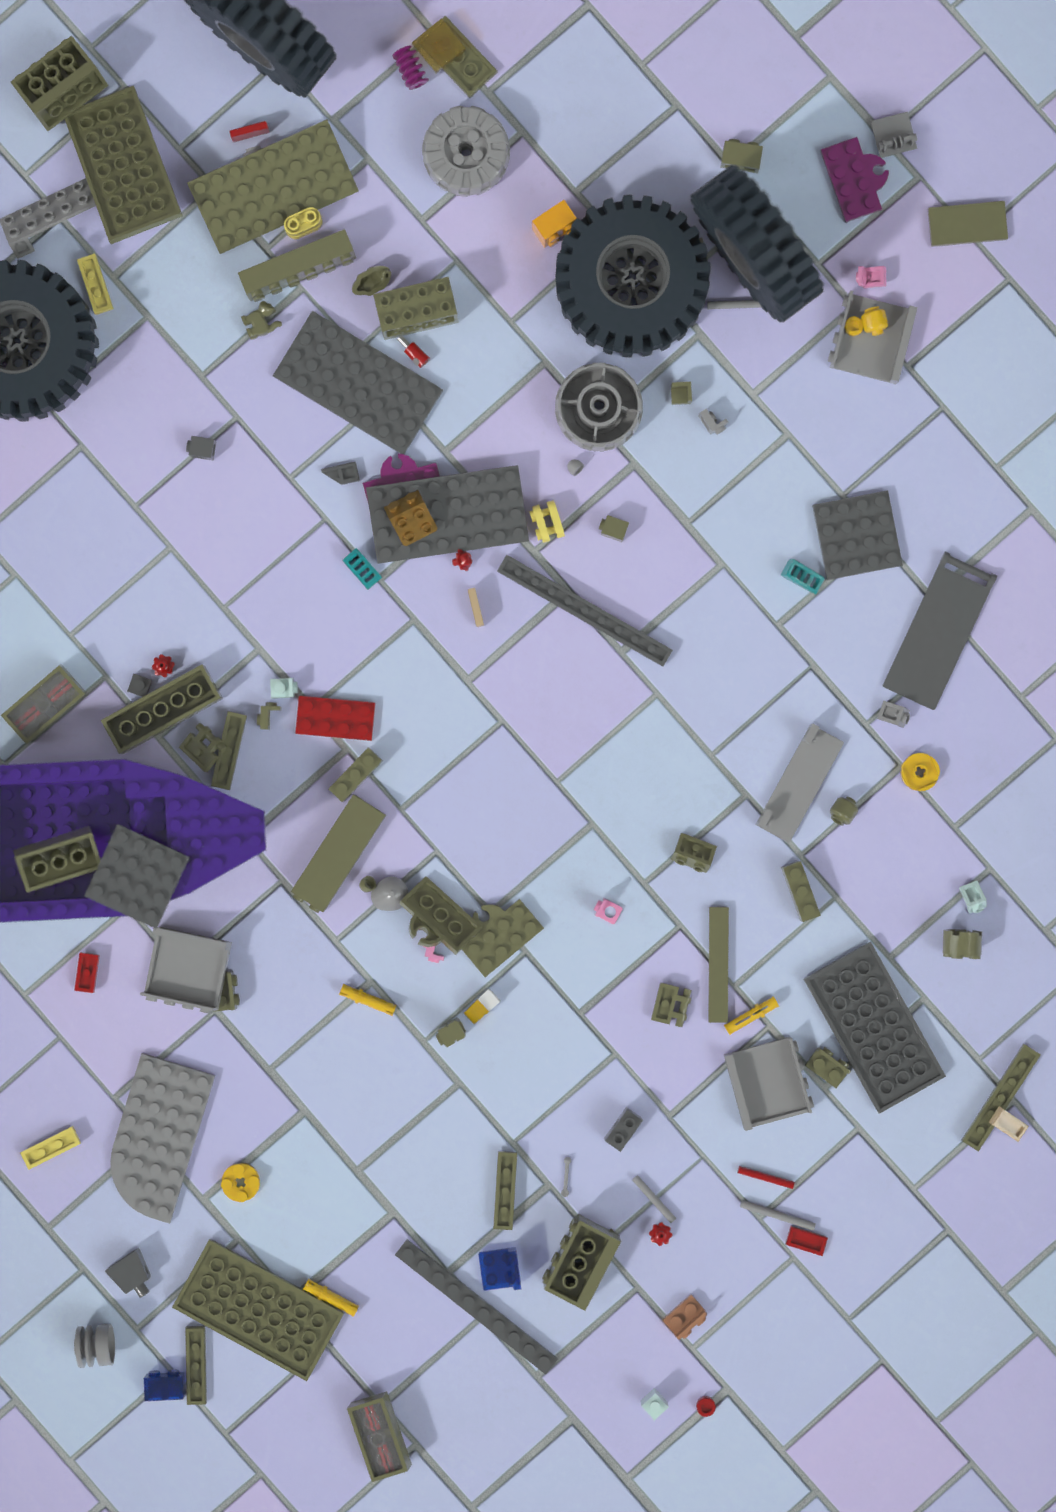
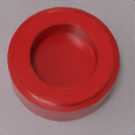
M703 1396L698 1399L696 1408L701 1416L709 1417L715 1412L716 1405L711 1397Z

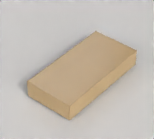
M475 588L468 589L476 627H483L484 623Z
M1000 1106L989 1121L990 1124L1017 1142L1020 1141L1029 1127Z

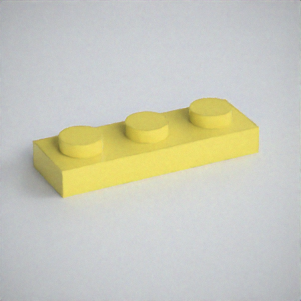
M96 254L77 259L94 314L98 315L113 310L114 308Z
M72 1126L20 1152L28 1170L81 1144V1141Z

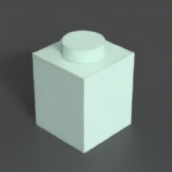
M655 1388L640 1401L643 1409L654 1421L669 1408L668 1402Z

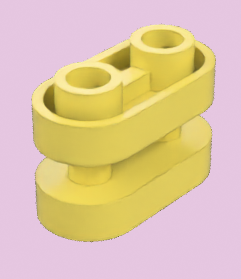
M313 207L306 208L287 217L284 222L286 233L292 239H300L319 230L322 226L320 212Z
M554 500L546 502L548 508L541 510L538 504L532 506V511H529L532 522L536 521L538 529H535L538 541L542 540L543 543L550 541L549 535L556 533L557 538L565 536ZM550 515L553 526L547 528L543 517Z

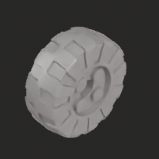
M456 106L443 114H439L432 121L424 136L422 156L425 168L437 186L456 196L468 197L489 191L490 188L501 180L509 163L510 145L502 124L495 116L490 115L479 107ZM463 150H470L472 154L463 156L461 153Z
M598 362L575 369L562 382L556 395L555 414L562 433L569 441L588 451L604 452L623 445L636 432L642 418L643 401L638 385L626 371L610 364ZM602 402L605 407L602 410H597L594 407V403Z

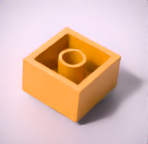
M562 200L532 220V230L544 248L547 246L553 247L559 242V238L571 232L572 224L577 218L566 201Z

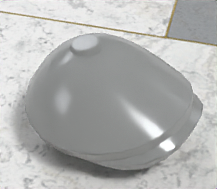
M386 877L372 890V903L380 910H398L402 908L399 903L408 894V888L399 878Z

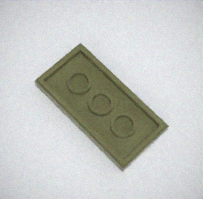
M446 16L418 41V44L469 98L498 73L494 66Z
M1005 201L928 208L931 247L1008 240Z

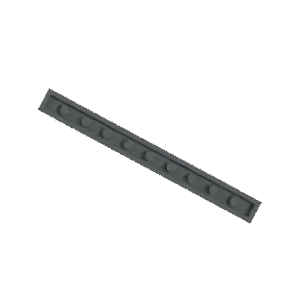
M508 555L505 556L497 570L503 576L662 667L673 651Z
M408 1239L395 1253L396 1257L545 1375L558 1360L556 1356Z

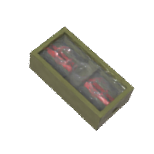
M60 664L1 716L18 736L28 744L87 692L66 668Z
M388 1392L351 1402L347 1411L371 1481L375 1482L407 1472L412 1463Z

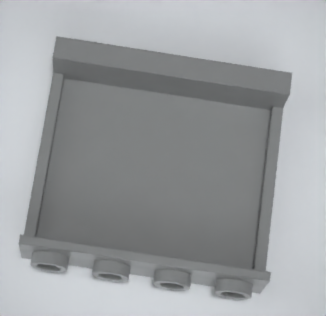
M163 927L153 928L152 935L156 936L145 991L140 992V995L146 996L148 1001L157 1002V999L164 1000L166 1005L175 1006V1003L182 1004V1008L185 1009L201 1008L200 1012L211 1014L212 1011H217L220 1005L232 942Z
M791 1037L724 1054L745 1131L753 1129L752 1127L807 1112L809 1114L812 1113L811 1108L814 1107L811 1096L808 1097L806 1089H809L806 1077L803 1078L801 1073L804 1070L801 1059L797 1058L798 1045L796 1040L793 1041Z

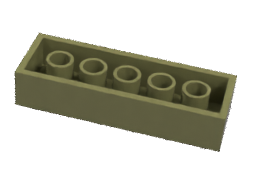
M344 229L240 271L238 275L249 300L258 302L263 300L265 295L270 293L275 295L282 292V288L287 286L292 288L299 285L302 280L315 279L319 273L324 271L325 273H330L341 264L347 266L354 262L353 260L356 259V256Z
M202 664L107 716L101 722L118 753L125 754L219 702L223 697L207 668Z

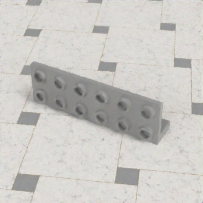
M85 178L16 212L6 215L0 219V224L9 246L17 259L35 251L29 237L93 208L96 204Z
M810 724L755 824L788 843L794 836L844 744L843 741L819 729L820 727L815 724Z

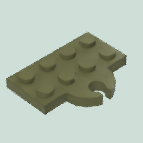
M426 876L399 903L413 916L409 922L411 938H415L419 930H423L427 934V937L421 938L418 942L420 946L433 947L442 942L456 955L482 929L481 925Z
M520 899L505 911L493 904L481 906L482 910L487 911L490 915L487 921H481L476 911L472 916L482 926V929L462 950L484 977H487L544 929Z

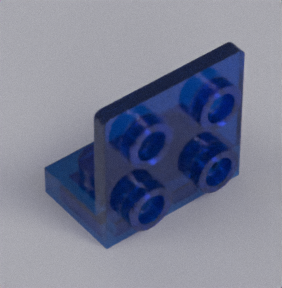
M516 1247L478 1253L484 1291L513 1287L514 1290L521 1289Z

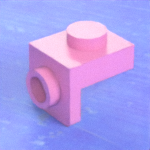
M858 266V272L856 273L858 285L863 288L885 287L886 267L865 268Z
M435 946L424 947L427 948L425 956L428 957V961L439 963L440 960L444 961L445 956L434 953Z

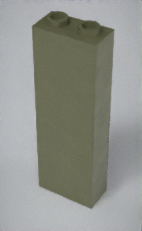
M353 794L291 890L294 894L293 898L301 903L306 901L310 904L309 908L317 913L320 911L325 912L383 822L386 814Z

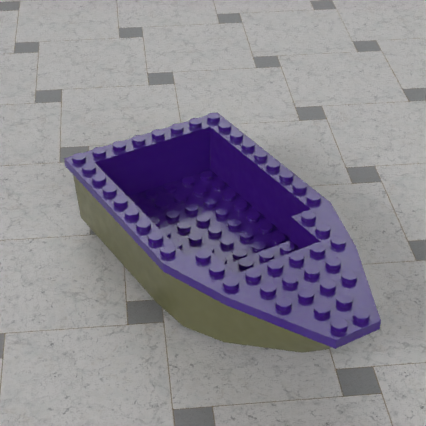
M126 759L0 765V923L127 916L85 897L96 871L26 892L14 856V849L90 826L101 860L116 826L119 824L190 857L170 900L172 901L192 893L266 851L265 811L186 776Z

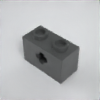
M626 1107L606 1134L604 1140L621 1152L642 1123V1118Z

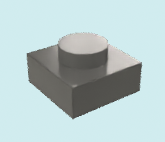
M133 673L127 692L144 697L148 694L153 680Z

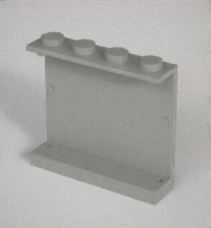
M850 290L848 296L845 295L842 306L845 309L844 313L839 315L837 325H840L839 332H835L832 342L835 344L834 351H830L828 362H831L830 368L897 384L900 379L918 307L909 306V308H904L853 295V291ZM875 306L885 310L888 327L883 330V334L872 336V333H866L864 328L858 336H849L845 332V322L849 317L857 316L861 319L865 309Z

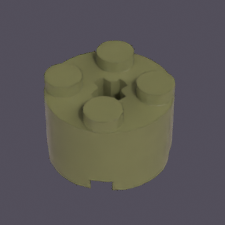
M943 930V957L981 959L982 931Z

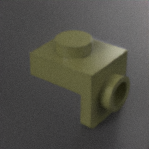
M266 702L265 706H261V714H257V725H260V729L270 730V711H281L282 707L277 706V703Z

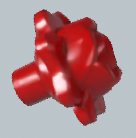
M458 549L456 558L452 559V564L459 566L460 570L468 571L472 564L471 554Z
M160 654L159 658H154V664L151 668L155 670V675H161L166 678L168 674L173 673L175 663L171 661L172 658L170 656Z
M660 1222L658 1225L654 1224L649 1232L651 1242L657 1243L658 1246H662L663 1243L668 1244L669 1239L672 1237V1233L669 1232L671 1230L670 1226H665L663 1222Z

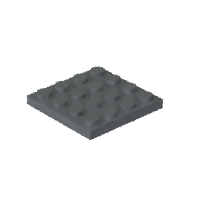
M888 490L812 505L827 580L903 566Z
M117 824L85 897L157 929L190 857Z

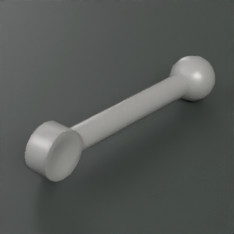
M570 1157L564 1158V1187L561 1191L563 1197L569 1195L567 1185L569 1164L571 1163Z

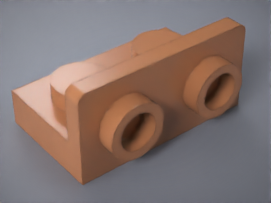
M690 1294L662 1320L675 1334L676 1338L680 1340L681 1338L685 1339L688 1337L695 1325L700 1326L707 1319V1312Z

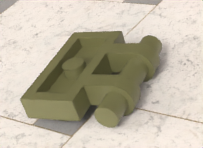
M199 723L196 726V729L199 731L197 736L194 733H189L179 748L204 772H208L219 758L214 753L216 749L223 753L227 747L219 737H215L211 733L212 730L208 726ZM205 738L211 742L209 746L203 743Z
M660 982L651 1020L670 1025L671 1018L673 1017L677 1018L675 1026L683 1027L684 1020L686 1021L687 1007L692 999L690 998L692 990L684 988L682 996L678 995L679 987ZM676 1001L681 1002L679 1012L673 1011Z

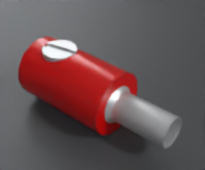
M402 335L397 339L406 348L404 353L415 365L422 368L430 360V357L415 342L410 344Z

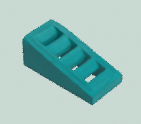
M357 548L342 560L367 590L382 578ZM358 555L360 558L351 565L349 562ZM363 561L365 564L356 571L354 568ZM368 567L370 570L361 577L359 574ZM374 573L375 576L366 583L365 579Z
M789 559L781 573L782 577L814 595L817 594L825 579L795 559ZM800 570H802L803 572L801 573L799 579H797L796 577L798 573L800 572ZM809 574V577H808L806 583H804L803 581H804L806 575ZM813 578H817L813 586L810 587Z

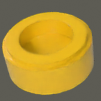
M857 316L849 317L844 326V330L849 336H858L864 328L862 320Z

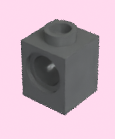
M191 436V441H187L186 452H189L188 455L193 458L214 461L216 441L214 439Z

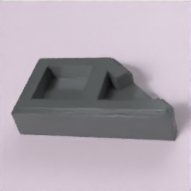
M356 462L321 469L323 474L340 485L360 481Z

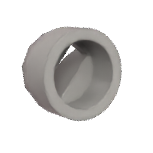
M575 459L569 461L567 465L568 471L573 476L578 475L584 467L582 462Z

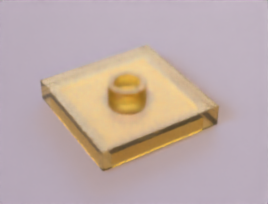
M442 18L412 42V45L435 73H438L466 50L465 46Z

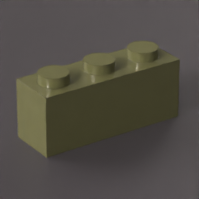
M368 747L333 783L329 790L341 802H345L383 760Z
M796 861L781 867L800 921L805 922L821 916L802 862Z

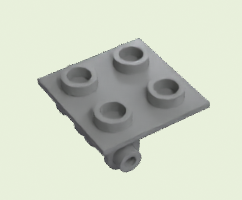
M908 112L871 121L881 158L917 149L916 133L913 134Z

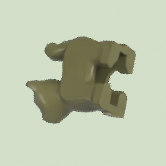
M262 301L257 310L247 316H241L245 326L249 324L253 326L252 329H246L251 340L259 336H265L277 327L282 326L281 321H275L269 325L265 320V317H269L276 312L270 303Z

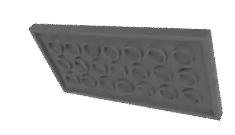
M314 311L310 313L273 374V377L400 454L406 453L443 392V389Z
M518 465L366 487L378 564L458 552V549L468 551L529 542ZM419 490L437 526V531L408 546H404L391 524L384 507L411 492Z
M871 942L864 944L803 979L878 1114L946 1077Z

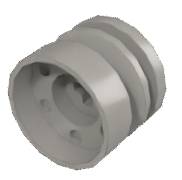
M111 1324L98 1325L95 1334L91 1326H87L86 1330L83 1326L76 1328L74 1352L79 1368H85L86 1363L89 1367H93L95 1358L99 1366L114 1364L115 1337Z

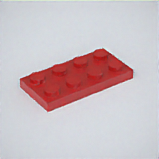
M299 696L295 734L372 741L376 703Z

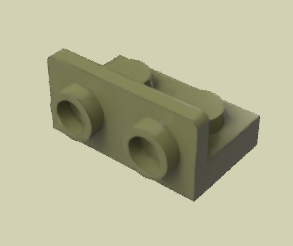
M681 833L671 860L679 865L689 866L697 872L707 873L717 846Z
M226 971L220 1005L217 1011L236 1010L237 1005H240L239 994L235 993V986H238L237 975H233V971Z
M817 1047L805 1066L834 1088H837L845 1076L851 1072L848 1069L849 1064L842 1059L835 1060L832 1057L834 1053L826 1047L823 1049Z

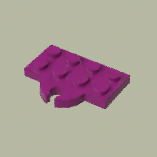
M857 137L821 149L820 152L845 223L881 211L882 207L877 191L882 189L887 182L889 170H885L881 175H876L873 172V168L875 166L882 167L886 162L878 155H863Z
M398 454V458L403 464L400 469H394L391 464L393 459L389 456L382 464L380 470L381 478L363 483L366 498V487L440 477L437 464L433 463L417 467L412 458L404 454Z

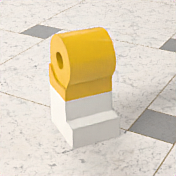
M488 988L464 1014L475 1024L500 1002V999Z

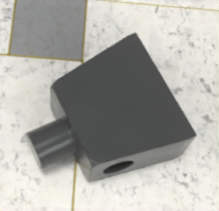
M139 1248L105 1270L106 1274L125 1294L134 1289L139 1298L150 1292L144 1282L151 1277V1274Z

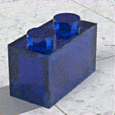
M174 1369L169 1370L168 1373H160V1371L154 1370L149 1371V1374H146L143 1378L144 1401L183 1400L186 1395L185 1372H179V1370Z

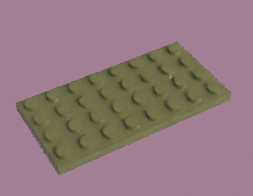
M134 85L87 103L65 118L110 244L183 217Z
M327 119L187 182L220 254L284 226L287 217L306 208L313 207L319 210L359 192Z
M212 1239L208 1240L172 1306L175 1310L305 1381H308L344 1315L342 1310L323 1300H318V1297Z

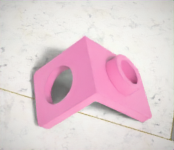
M603 898L602 901L598 900L594 911H596L595 916L615 924L622 911V907ZM609 906L614 907L616 910V914L612 918H608L605 915V909Z

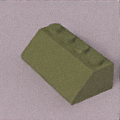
M90 826L13 850L26 892L96 871L101 861Z

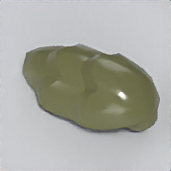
M382 265L369 267L366 271L357 275L352 285V292L355 295L372 296L378 291L383 290L391 279L390 269Z

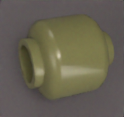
M848 796L846 798H838L830 809L831 819L840 826L851 824L858 813V808L855 805L856 801Z

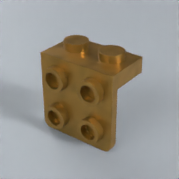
M419 490L411 492L384 507L391 524L404 546H408L437 531V526Z

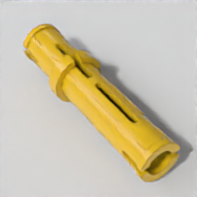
M344 983L339 993L340 996L354 1000L356 1004L367 1005L390 1016H393L397 1006L363 992V989L358 990Z
M772 996V998L759 1005L758 1003L755 1004L754 1008L724 1024L729 1035L756 1019L764 1018L765 1014L779 1007V1004L774 996ZM765 1006H768L766 1009H764V1010L760 1011L759 1013L753 1015V1013L759 1011L760 1009L764 1008ZM750 1016V1018H748L747 1020L743 1021L738 1025H735L736 1023Z
M308 1278L303 1290L318 1297V1300L321 1301L322 1299L354 1317L359 1305L327 1289V1286L324 1285L323 1287Z

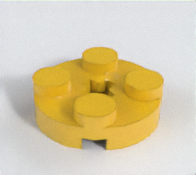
M915 753L905 759L901 765L900 773L902 781L911 790L926 791L936 784L940 768L933 757L924 753ZM917 767L925 769L921 778L915 774Z
M248 1163L233 1164L226 1169L222 1176L221 1188L224 1194L233 1201L245 1202L250 1200L259 1190L260 1179L258 1171ZM243 1177L246 1185L238 1187L236 1179Z

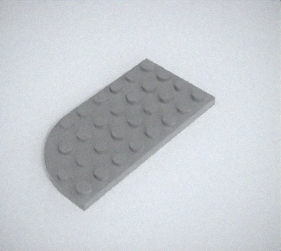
M144 1053L140 1056L113 1144L110 1160L111 1173L117 1191L130 1207L144 1216L170 1224L216 1075Z

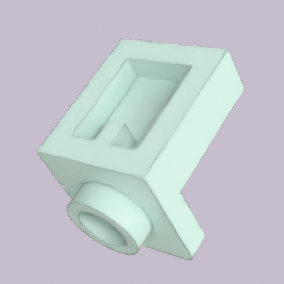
M294 678L270 679L272 699L294 698L295 693H298V684L294 682Z
M978 881L959 887L969 914L973 912L979 913L987 907L986 898Z

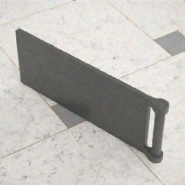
M945 551L882 686L931 710H935L989 592L996 581L997 575L986 573L950 556V553ZM946 563L987 581L986 586L944 568Z

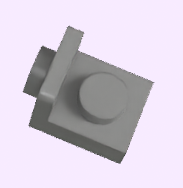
M705 409L699 413L698 416L710 435L713 433L718 435L726 429L727 419L716 424L717 419L711 411L708 412Z
M883 701L877 719L904 728L905 724L909 722L910 710Z

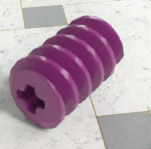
M410 45L400 48L392 56L396 60V66L400 67L399 73L403 74L402 79L406 81L405 86L409 90H413L423 86L429 79H422L426 72H419L423 65H416L420 58H413L417 51H410L412 47Z

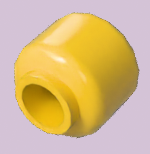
M879 306L865 309V313L861 316L864 331L872 333V336L883 334V330L888 327L885 310L880 309Z

